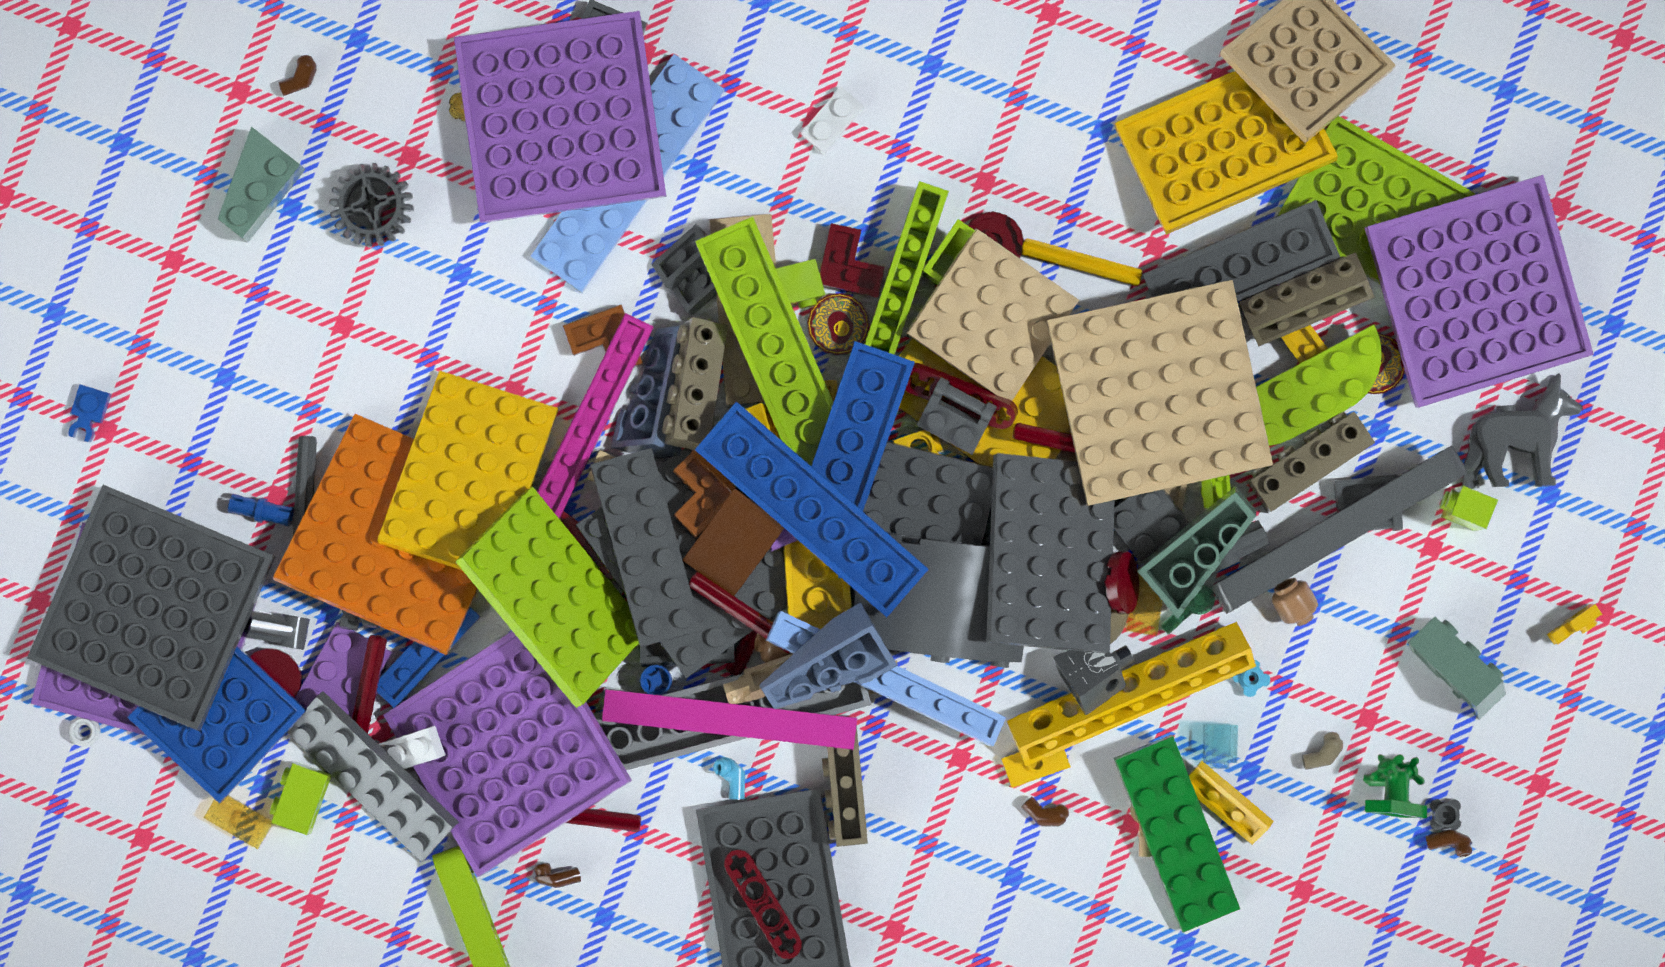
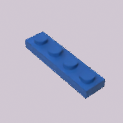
M472 607L469 608L451 648L481 617ZM414 641L379 678L377 693L395 708L436 666L445 654Z

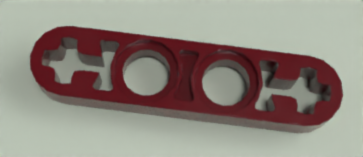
M914 363L910 376L917 372L919 373V379L922 381L915 385L912 383V377H909L905 389L908 393L929 401L937 383L943 377L950 381L949 385L968 395L975 394L979 396L981 402L988 404L991 401L993 402L992 404L997 406L988 425L998 429H1006L1015 421L1018 409L1016 404L1010 399L997 396L989 390L924 364ZM931 378H934L935 380L931 384L929 391L926 390L925 388L928 386V381ZM941 398L942 401L980 420L981 415L949 398ZM1001 407L1006 408V414L1009 415L1004 420L998 418L999 413L997 411Z
M743 849L730 851L724 861L726 872L775 953L783 959L796 957L801 950V938L758 866L747 851ZM734 855L747 859V862L744 864L747 873L752 869L756 873V875L748 877L742 884L737 880V878L743 877L738 868L732 870L730 867L733 863L732 857ZM757 881L763 885L764 894L759 899H751L747 896L746 886L750 882ZM774 908L780 913L781 917L777 925L768 926L763 922L762 914L766 909ZM785 923L789 927V929L783 930L785 936L788 939L794 938L796 940V943L793 945L794 951L791 953L787 949L781 951L779 948L782 944L779 934L775 938H772L770 932L779 930Z

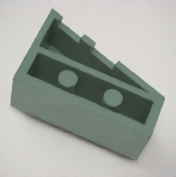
M251 126L218 220L242 239L249 242L306 169Z
M1434 617L1408 642L1410 650L1438 678L1440 677L1453 689L1452 693L1458 699L1462 698L1473 708V714L1480 720L1506 695L1504 682L1501 679L1504 675L1493 663L1490 662L1486 665L1479 658L1481 655L1480 651L1471 642L1467 641L1464 644L1456 636L1458 631L1449 621L1445 619L1441 622L1437 617Z

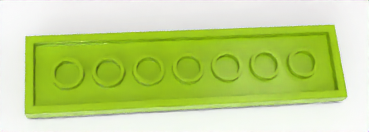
M752 216L695 241L780 439L812 466L834 402Z

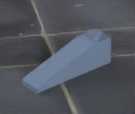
M680 326L658 328L643 360V367L645 368L638 384L633 382L630 392L634 394L627 409H621L617 418L611 448L630 453L652 448L653 455L656 458L680 456L682 447L665 444L666 434L662 432L664 419L670 412L671 404L667 403L669 388L671 385H674L675 374L672 373V364L675 356L679 355L680 344L677 343V333Z
M860 602L829 621L759 686L772 707L777 709L811 699L814 693L830 689L832 693L841 690V685L858 681L859 685L870 682L893 669L897 664Z

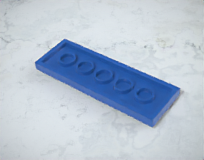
M855 341L811 467L863 511L915 362Z

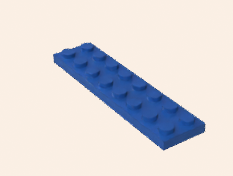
M738 402L729 409L696 447L695 450L884 616L888 617L929 570Z

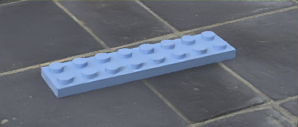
M673 54L651 85L664 177L725 92L724 88L675 54ZM648 200L561 212L531 257L583 293Z

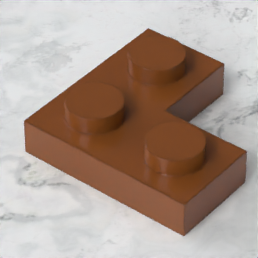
M622 305L563 325L574 356L600 346L604 347L605 352L607 351L625 315ZM641 356L639 357L635 367L643 364Z
M694 449L673 472L695 494L673 516L696 538L708 526L736 487Z

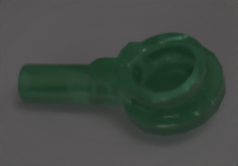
M1203 584L1201 590L1191 600L1179 619L1173 614L1160 625L1161 628L1169 635L1191 614L1201 615L1209 612L1215 602L1212 589Z

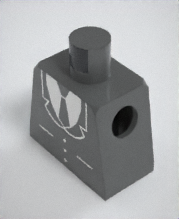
M1126 645L1112 653L1104 654L1068 650L1053 657L1060 677L1085 715L1091 713L1125 687L1126 683L1121 669L1135 662Z

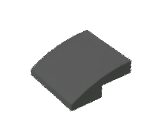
M697 224L651 264L665 287L674 292L685 311L691 315L699 311L717 294L695 241L708 235Z

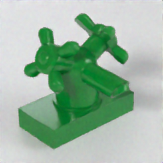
M1379 754L1377 757L1379 761L1378 769L1371 774H1364L1363 781L1371 787H1385L1384 800H1365V812L1397 818H1427L1426 805L1414 804L1409 801V780L1413 779L1418 785L1425 783L1424 778L1418 775L1416 765L1419 763V758L1414 757L1410 762L1404 763V756L1401 754L1396 755L1393 759Z

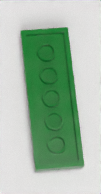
M1166 736L1113 758L1180 930L1184 933L1240 910L1239 903L1174 736Z

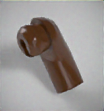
M300 56L297 60L294 76L278 82L283 96L306 89L312 84L317 66L311 56Z
M1032 796L1021 806L1042 827H1059L1069 817V810L1066 806L1058 804L1054 808H1043Z
M1448 829L1426 835L1429 850L1450 846L1455 848V852L1459 857H1467L1472 854V841L1470 837L1460 832Z
M549 863L538 864L534 867V872L536 873L534 878L542 885L560 888L581 882L580 872L577 867L552 873Z

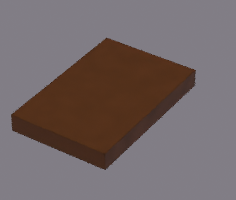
M736 486L683 561L735 596L784 530V527Z

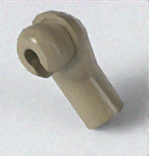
M1329 732L1323 737L1324 745L1319 752L1302 755L1305 770L1333 764L1343 749V741L1338 733Z

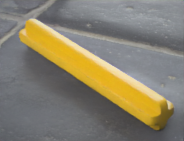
M1029 238L1024 240L1021 249L1022 255L1134 286L1139 285L1142 277L1141 269Z

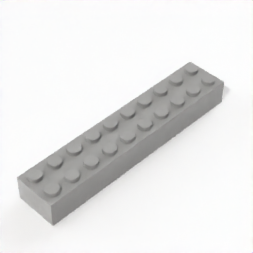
M744 673L661 696L729 703L723 684L738 680ZM852 682L841 685V690L832 693L830 689L814 693L811 699L777 709L836 715L870 706L871 701L867 688ZM766 696L754 701L739 703L740 705L773 708ZM603 711L593 713L626 770L747 738L602 721Z

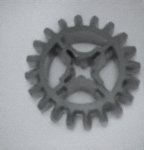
M372 163L370 172L367 173L365 165L360 164L359 175H356L350 168L347 170L351 177L348 182L343 177L338 178V181L344 186L342 190L337 187L332 188V192L340 197L339 199L329 200L331 206L339 207V209L330 212V216L332 218H342L336 222L335 227L339 230L347 226L343 232V236L346 239L355 233L354 244L359 245L363 237H365V245L371 248L373 238H376L378 245L382 247L385 245L383 236L387 235L390 241L394 242L396 237L392 231L396 229L401 234L405 233V229L399 225L401 221L411 223L412 219L404 215V211H414L413 205L405 204V201L413 198V194L411 192L402 193L409 184L406 181L396 184L401 175L398 172H394L388 177L390 173L388 166L385 165L381 172L378 173V165ZM371 181H379L389 185L395 195H376ZM362 184L361 198L351 203V206H347L353 190ZM369 195L375 202L380 201L378 205L374 206V215L367 208L363 209L369 205ZM396 204L393 217L382 227L383 212ZM355 214L357 216H368L373 230H365L355 226L349 216Z

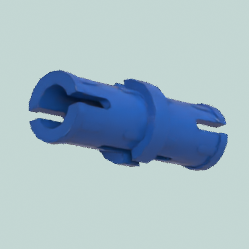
M232 494L228 504V513L255 518L254 521L260 523L268 521L290 527V521L293 520L294 507L267 502L268 499L261 497L258 500Z

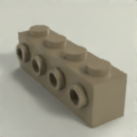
M1355 252L1325 266L1310 270L1306 274L1292 280L1282 282L1278 286L1264 292L1254 294L1240 301V305L1259 347L1370 300L1375 296Z
M695 317L680 325L677 333V343L680 344L679 355L675 356L672 364V373L675 374L674 385L670 386L667 396V403L671 404L670 412L665 417L662 428L663 434H666L665 444L694 450L712 430L728 325Z
M1342 412L1328 421L1331 425L1323 432H1320L1318 428L1302 438L1305 444L1296 450L1292 445L1276 455L1279 459L1278 462L1270 467H1262L1250 472L1253 478L1247 483L1267 513L1274 511L1375 443L1355 412L1348 415Z
M856 725L854 750L827 747L828 758H822L823 776L830 777L831 789L825 790L826 807L833 808L834 820L828 821L829 839H836L837 847L868 844Z

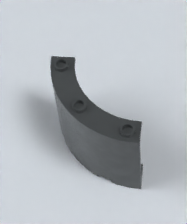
M887 532L929 569L888 617L884 616L856 591L854 606L861 602L889 650L931 655V661L949 663L950 658L991 661V666L1009 668L1010 662H1022L1024 646L986 643L990 545L982 544V546L940 539L938 541L921 539L919 543L918 536Z

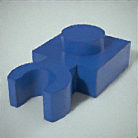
M79 384L70 414L79 417L77 422L70 426L69 436L75 438L78 429L84 428L86 430L84 441L92 442L95 435L94 428L92 427L93 422L103 423L112 394Z

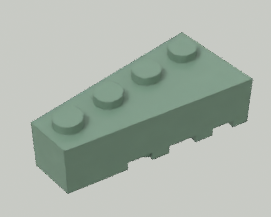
M1235 486L1138 564V573L1177 619H1179L1191 600L1201 590L1203 584L1254 520L1256 509Z

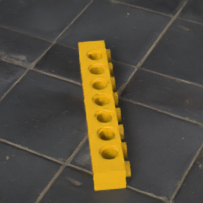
M1234 622L1121 671L1126 683L1125 687L1087 715H1085L1070 693L1026 713H1021L1007 720V724L1021 757L1027 766L1256 667L1249 643L1238 623Z

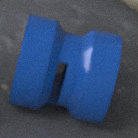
M649 666L641 674V687L647 694L664 695L672 686V675L664 666Z

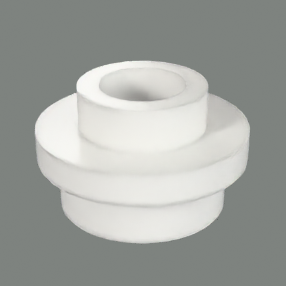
M76 717L70 723L68 729L71 741L81 747L93 745L99 739L101 732L98 722L81 717ZM83 725H87L90 728V734L87 737L82 736L80 733V728Z

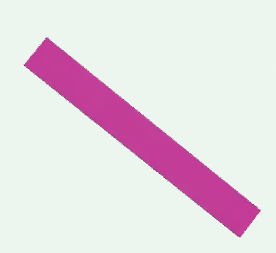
M625 313L537 491L559 519L654 326Z
M605 689L602 721L852 750H854L857 718L608 689Z

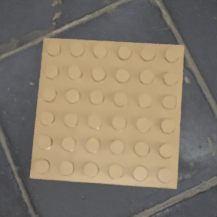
M1233 280L1047 320L1087 506L1273 465Z

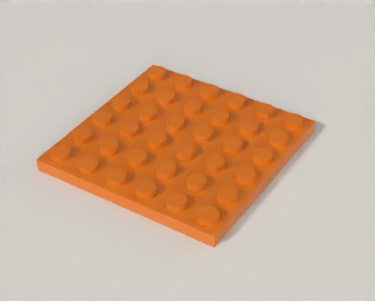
M354 414L273 579L447 655L478 589L460 569L378 544V536L414 439Z

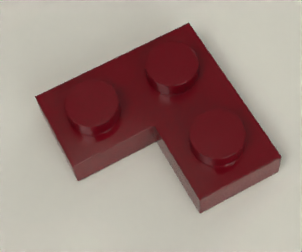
M831 223L820 270L823 286L878 298L885 267L856 261L855 257L861 230Z

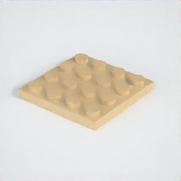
M1282 0L1220 52V56L1304 143L1313 138L1391 73L1396 66L1333 0Z
M975 229L906 334L997 396L1012 401L1051 343L1047 320L1069 316L1079 299L986 234Z

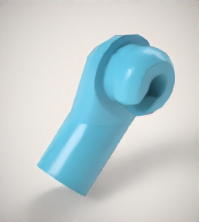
M722 757L717 759L713 765V770L717 775H721L730 783L729 799H745L744 769L731 758Z

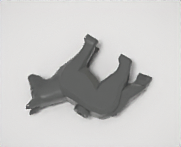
M1560 373L1551 377L1547 389L1538 398L1530 411H1516L1515 405L1497 406L1496 413L1484 414L1472 426L1468 453L1464 462L1468 473L1462 476V486L1471 489L1479 488L1478 472L1484 468L1492 487H1509V480L1504 477L1502 470L1508 447L1531 454L1535 487L1556 485V478L1552 476L1551 458L1558 438L1559 419L1562 416L1580 414L1583 409L1582 405L1561 389Z

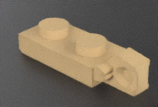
M793 654L744 670V675L740 676L738 680L723 684L729 704H739L765 697L759 685Z

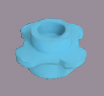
M1255 660L1256 667L1233 676V680L1240 684L1244 689V695L1248 697L1255 696L1259 688L1270 684V676L1263 673L1257 660ZM1250 675L1254 676V681L1249 680Z

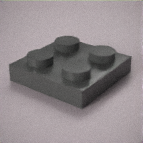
M1165 489L1126 497L1114 504V529L1140 563L1190 523Z

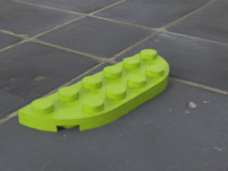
M1374 324L1256 386L1269 446L1286 442L1346 411L1362 400L1369 392L1377 378L1381 365V343Z

